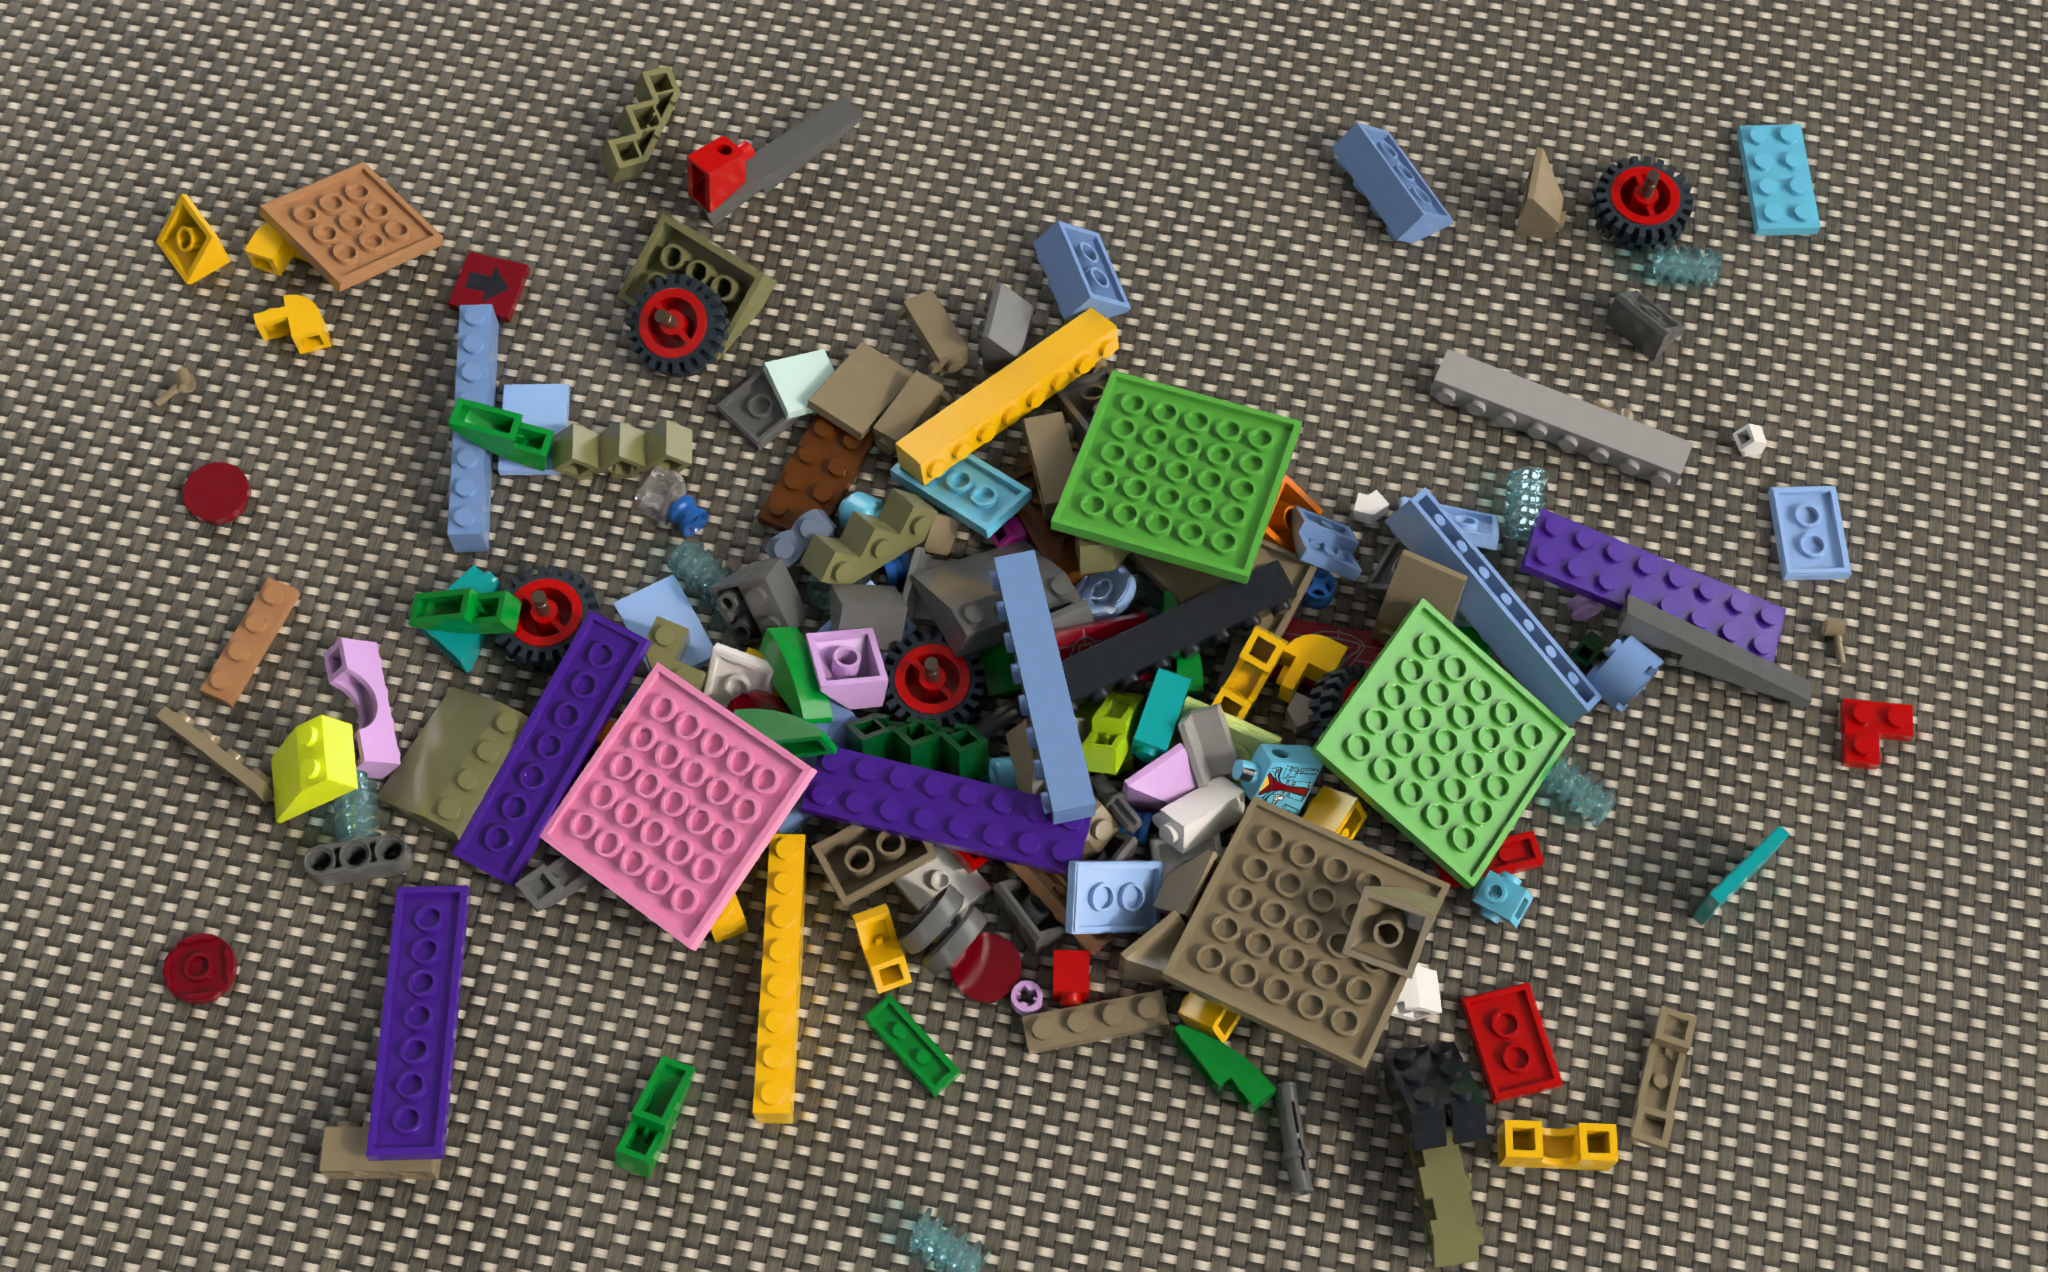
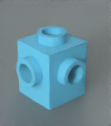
M1490 870L1486 878L1481 877L1473 891L1475 896L1473 902L1481 909L1479 915L1495 924L1502 920L1515 928L1519 925L1534 897L1527 889L1520 886L1522 881L1506 871H1502L1501 875H1498Z

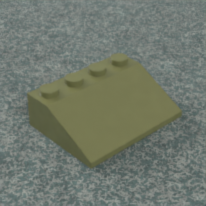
M662 214L617 297L629 305L636 306L638 300L634 296L637 292L643 295L646 292L643 288L644 285L647 283L655 285L654 279L660 276L668 279L667 274H675L678 277L684 274L703 282L723 300L721 304L726 306L728 311L725 317L730 320V327H725V332L729 333L728 341L723 340L721 343L725 349L723 353L717 351L714 355L719 360L761 311L777 280L679 220Z
M451 687L402 758L401 764L395 768L375 797L376 801L457 844L529 717L501 702Z

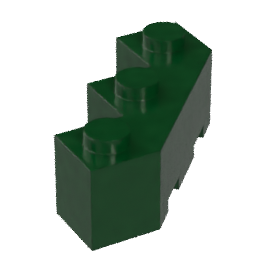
M877 713L845 724V746L847 750L935 771L942 770L947 774L973 780L989 776V741L970 724L955 723L954 728L937 726L936 720L908 717L905 723L889 721V715Z

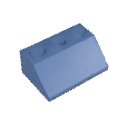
M1057 221L1033 242L1037 253V260L1044 269L1048 279V286L1054 293L1059 305L1058 311L1064 320L1072 321L1091 307L1105 318L1127 313L1131 309L1099 233Z

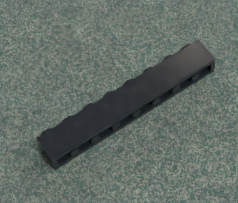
M1277 559L1253 570L1247 584L1232 580L1061 661L1074 713L1079 710V705L1089 700L1092 704L1106 699L1110 696V690L1119 686L1122 689L1132 687L1141 680L1140 676L1150 671L1153 675H1156L1158 668L1168 669L1171 666L1170 662L1182 657L1183 660H1188L1198 655L1202 651L1201 647L1211 642L1214 646L1224 643L1232 637L1231 633L1242 628L1244 632L1255 628V626L1262 623L1261 619L1270 614L1273 617H1278L1288 612L1292 608L1291 604L1297 593L1279 560Z

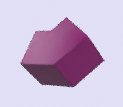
M1014 517L1000 527L991 538L996 547L1000 548L1023 540L1027 541V532L1018 517Z

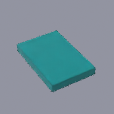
M1777 826L1708 894L1693 913V918L1703 925L1773 856L1790 834L1781 826Z

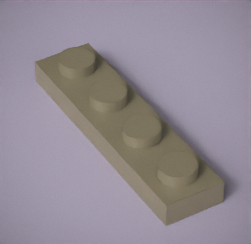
M164 706L156 715L168 731L266 805L274 797V792L268 786L271 780L267 775L256 767L251 771L243 765L245 762L244 758L232 748L225 752L218 746L220 743L219 739L207 729H204L202 732L193 727L195 721L185 712L179 710L177 713H174Z
M1162 990L1021 1017L1028 1055L1169 1028L1170 1024Z

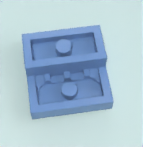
M1295 505L1292 510V534L1299 559L1356 581L1362 570L1353 556V552L1359 542L1351 528Z

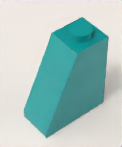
M473 565L447 590L472 588L477 593L499 591L498 587L501 584L490 571L486 570L483 573ZM420 629L427 639L466 674L473 669L488 635Z
M1158 668L1128 753L1136 755L1143 762L1151 763L1167 752L1191 679Z

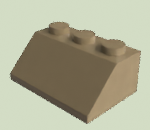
M851 825L811 846L819 865L844 908L939 857L932 843L856 825Z

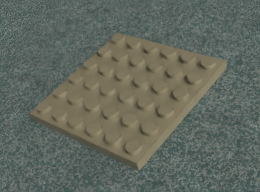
M1253 796L1162 973V979L1364 1074L1408 978L1342 954L1365 886L1406 887L1439 899L1428 931L1429 934L1451 884Z

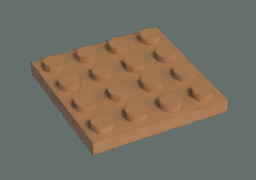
M365 162L260 205V216L338 292L442 246L443 236Z

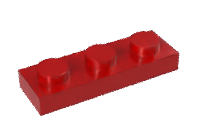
M1534 831L1506 837L1481 877L1486 878L1490 870L1501 875L1502 871L1515 874L1542 867L1545 861ZM1432 860L1438 879L1451 884L1449 890L1463 887Z

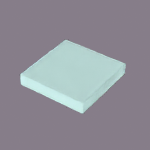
M824 349L765 362L763 368L786 419L815 413L807 407L808 400L835 372Z

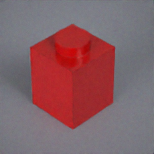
M1053 950L1052 1001L1060 1002V1005L1067 1007L1079 1006L1081 1002H1088L1089 950Z

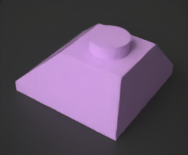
M873 628L806 633L805 639L819 689L822 693L849 710L883 706L889 680Z
M1179 743L1126 779L1123 783L1122 792L1127 795V803L1135 807L1136 811H1149L1157 814L1163 807L1199 787L1188 754L1183 745Z

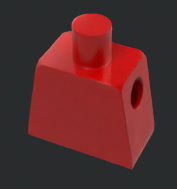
M720 136L687 156L688 196L709 213H712L744 184L746 180V162L755 155L752 145L746 140L736 145L727 137Z

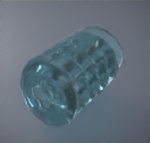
M1657 243L1652 254L1651 271L1653 274H1656L1657 284H1661L1664 276L1667 275L1670 285H1674L1677 277H1681L1683 286H1687L1690 278H1694L1695 287L1699 288L1702 280L1706 279L1707 287L1711 289L1720 274L1722 250L1719 249L1714 254L1713 249L1706 248L1701 253L1700 248L1694 246L1689 252L1685 245H1681L1676 251L1673 244H1668L1663 251L1662 245Z
M1535 467L1519 468L1507 476L1505 492L1507 498L1504 505L1506 510L1504 512L1505 522L1503 524V531L1509 538L1528 542L1536 513L1541 508L1547 510L1543 505L1548 501L1545 495L1548 491V485L1545 482L1548 481L1549 475L1543 469Z
M685 541L678 545L671 553L667 566L671 571L676 572L678 578L685 580L688 587L694 588L695 593L703 597L707 604L712 605L714 610L719 609L709 588L714 583L731 575L732 568L729 566L721 568L723 564L721 558L712 560L714 556L713 551L710 549L703 551L705 546L702 541L695 542L692 545L690 541Z
M1566 754L1554 765L1542 784L1547 781L1549 782L1546 790L1549 795L1560 790L1558 796L1560 803L1571 798L1569 806L1571 811H1575L1582 806L1583 809L1580 816L1582 819L1585 820L1591 815H1595L1592 826L1597 828L1619 800L1615 801L1613 799L1616 789L1612 787L1603 792V779L1593 784L1590 783L1593 772L1589 770L1580 776L1581 763L1577 762L1569 768L1567 764L1570 755Z
M356 770L358 789L334 799L333 808L336 813L334 821L337 826L335 834L338 842L381 835L380 832L371 831L380 826V820L370 818L379 813V807L370 805L378 801V795L374 792H369L377 788V782L366 779L368 773L365 771Z
M928 1208L910 1236L909 1252L914 1254L923 1248L921 1259L924 1262H928L935 1256L933 1267L937 1271L948 1264L946 1272H981L991 1255L992 1248L984 1255L979 1254L982 1244L980 1240L969 1247L967 1245L968 1232H965L957 1239L954 1237L957 1225L953 1224L946 1230L942 1229L945 1217L941 1215L934 1222L930 1221L932 1208Z

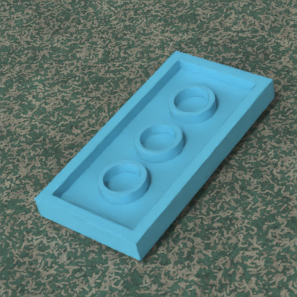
M1801 124L1740 126L1737 131V138L1755 236L1818 234L1821 226Z
M971 453L967 458L960 460L940 477L933 479L925 486L899 466V462L890 469L893 480L987 539L1032 499L1030 489Z

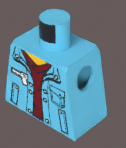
M1261 744L1257 747L1251 761L1242 759L1235 761L1232 776L1235 780L1241 781V787L1250 801L1255 796L1298 816L1323 764L1310 753L1312 749L1310 746Z

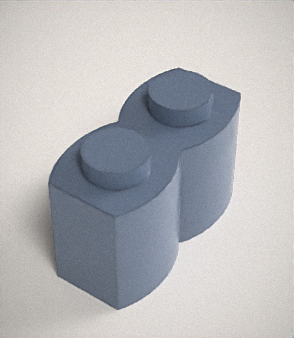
M810 510L795 521L791 530L780 532L774 536L767 544L765 551L770 558L782 557L786 568H792L800 564L814 534L832 538L838 528L824 510Z

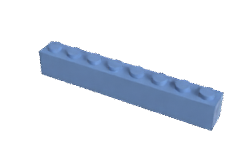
M492 304L460 305L454 407L458 397L495 407L499 323ZM453 430L447 535L455 553L489 551L493 453Z
M1426 487L1385 520L1392 533L1401 540L1410 552L1468 576L1458 606L1459 613L1470 622L1479 633L1481 639L1491 647L1501 659L1502 664L1512 672L1522 686L1567 726L1571 725L1587 714L1601 700V694Z
M1035 550L995 557L994 571H989L992 591H999L1001 601L996 602L999 622L1006 621L1008 632L1003 633L1004 644L1007 654H1014L1015 664H1010L1014 685L1021 684L1023 695L1018 696L1021 716H1028L1030 727L1025 728L1029 749L1036 748L1038 759L1033 760L1036 780H1043L1046 791L1040 793L1044 814L1051 813L1053 825L1095 816L1096 802Z

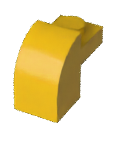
M268 223L262 225L254 233L244 250L254 268L280 277L292 257L308 262Z
M284 295V307L269 308L264 312L253 314L256 327L264 341L291 335L300 354L332 347L328 328L318 307L313 301L304 296Z
M1317 634L1303 635L1291 641L1284 649L1280 663L1284 667L1276 681V684L1280 685L1277 698L1290 704L1304 676L1316 682L1318 679L1323 678L1322 675L1338 670L1344 661L1348 647Z
M886 903L852 915L857 930V937L878 994L911 983L912 980L900 944L897 942L898 939Z

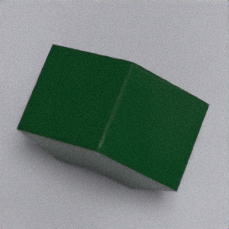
M1591 630L1574 649L1571 656L1588 668L1601 656L1608 642Z

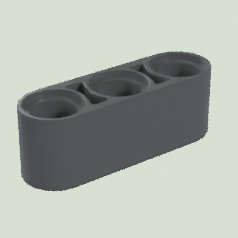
M386 834L312 847L305 854L303 864L317 884L321 886H334L404 874L413 865L414 857L401 836ZM401 850L400 855L396 859L387 860L388 855L392 851ZM366 855L364 862L356 866L352 865L356 857ZM331 861L328 868L323 871H317L318 866L322 862Z

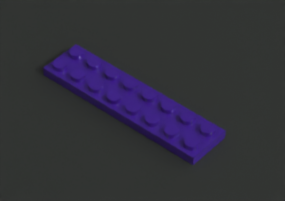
M1543 508L1536 513L1520 571L1618 611L1621 610L1628 594L1773 663L1786 613L1785 608Z
M591 610L589 611L452 852L453 855L515 887L541 841L540 835L547 822L568 793L652 644L648 639Z
M838 747L836 754L817 756L814 764V769L817 770V773L807 787L801 807L802 812L929 842L934 845L1067 877L1069 861H1081L1092 821V817L1053 825L1051 813L1044 814L1040 795Z
M468 885L397 887L366 1157L369 1161L444 1159L470 901Z

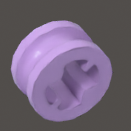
M1576 595L1567 602L1568 609L1573 610L1571 617L1574 621L1586 620L1601 611L1598 603L1581 595Z
M1027 980L1016 984L1011 991V1005L1014 1011L1021 1016L1039 1012L1043 1002V993L1039 985ZM1026 991L1028 995H1036L1037 998L1033 997V1005L1028 1006L1026 1002L1019 1003L1017 999H1021V992Z

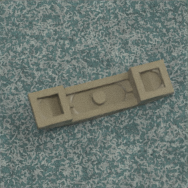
M1661 1006L1638 1085L1630 1129L1631 1140L1664 1151L1668 1149L1675 1118L1673 1110L1685 1057L1692 1043L1697 1021L1696 1016Z

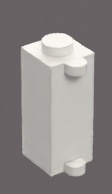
M1222 775L1216 777L1206 787L1193 790L1153 815V823L1159 828V837L1182 854L1186 853L1242 819L1245 807V791Z

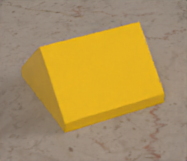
M181 194L156 243L185 283L193 284L231 261L218 236L187 194Z

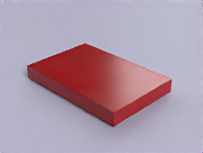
M1529 982L1460 999L1459 1004L1492 1104L1563 1086Z

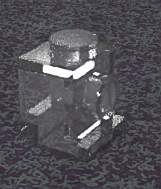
M656 466L635 495L639 512L667 526L670 522L666 516L668 509L676 500L687 493L684 479L674 470L668 469L665 471Z

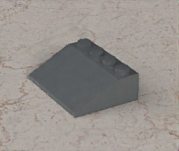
M1023 540L910 575V580L955 657L958 658L1004 643L1003 633L1008 632L1006 621L999 622L996 602L1001 601L999 591H992L989 571H994L995 557L1035 550L1050 613L1081 601L1080 595L1067 574L1027 541Z

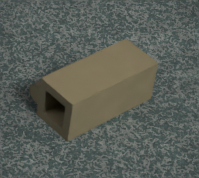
M929 289L903 302L904 307L896 311V316L899 320H906L932 363L928 366L931 373H939L942 376L948 372L953 373L963 368L968 363V346L933 290Z
M916 370L873 427L876 446L888 455L894 454L897 456L895 443L932 418L942 403L948 404L952 399L951 395L944 391L942 384Z

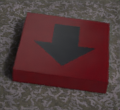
M469 252L448 302L450 310L459 311L460 305L492 304L497 320L510 323L530 273L529 265Z

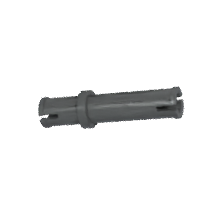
M1278 1083L1274 1087L1276 1088L1275 1100L1284 1153L1281 1154L1282 1163L1286 1164L1290 1195L1304 1196L1313 1193L1314 1189L1308 1162L1311 1159L1310 1150L1306 1149L1296 1083Z

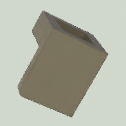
M930 505L938 514L924 542L916 547H922L925 552L948 556L961 522L938 507Z

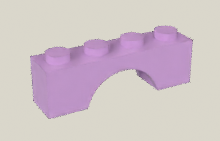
M341 638L323 654L328 681L330 685L340 689L350 698L358 712L359 729L353 734L357 777L383 779L397 768L401 761L377 642Z

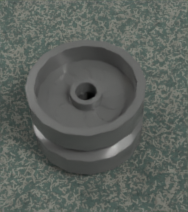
M951 884L943 888L918 911L897 941L910 954L919 953L927 947L923 953L921 964L934 976L942 973L965 951L981 932L988 920L975 906L967 907L956 915L963 905L964 896Z

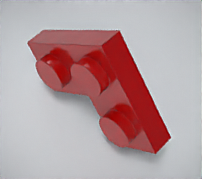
M1844 698L1840 703L1842 766L1876 770L1880 766L1879 739L1909 742L1914 737L1913 706Z

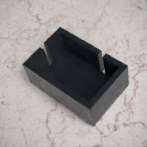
M1454 1041L1435 1042L1428 1046L1416 1048H1399L1396 1051L1383 1053L1385 1090L1414 1151L1447 1146L1445 1110L1451 1109L1452 1141L1454 1145L1487 1139L1486 1101L1466 1063H1463V1058Z

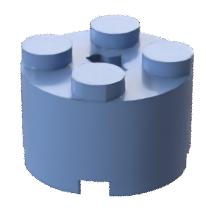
M1632 635L1629 637L1622 636L1620 639H1617L1604 654L1609 659L1607 661L1603 660L1599 665H1595L1586 676L1601 694V699L1619 714L1628 707L1627 703L1631 698L1637 697L1657 673L1658 667L1664 663L1660 657Z

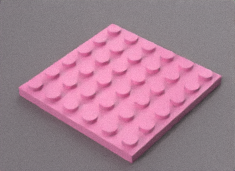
M657 662L547 822L540 838L689 949L696 951L809 785L817 770Z

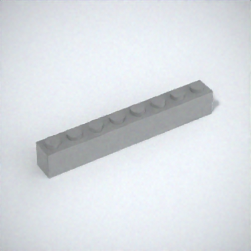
M1447 349L1435 376L1429 395L1441 403L1458 406L1467 410L1472 415L1489 418L1503 427L1520 430L1534 439H1543L1558 445L1565 451H1574L1589 457L1596 463L1608 464L1620 469L1627 475H1636L1651 481L1658 487H1667L1674 490L1693 446V443L1449 349Z

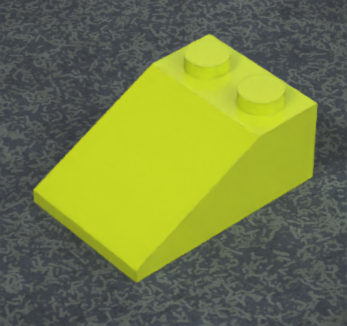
M319 715L296 726L272 756L271 765L276 822L283 823L358 789L352 724L325 715Z

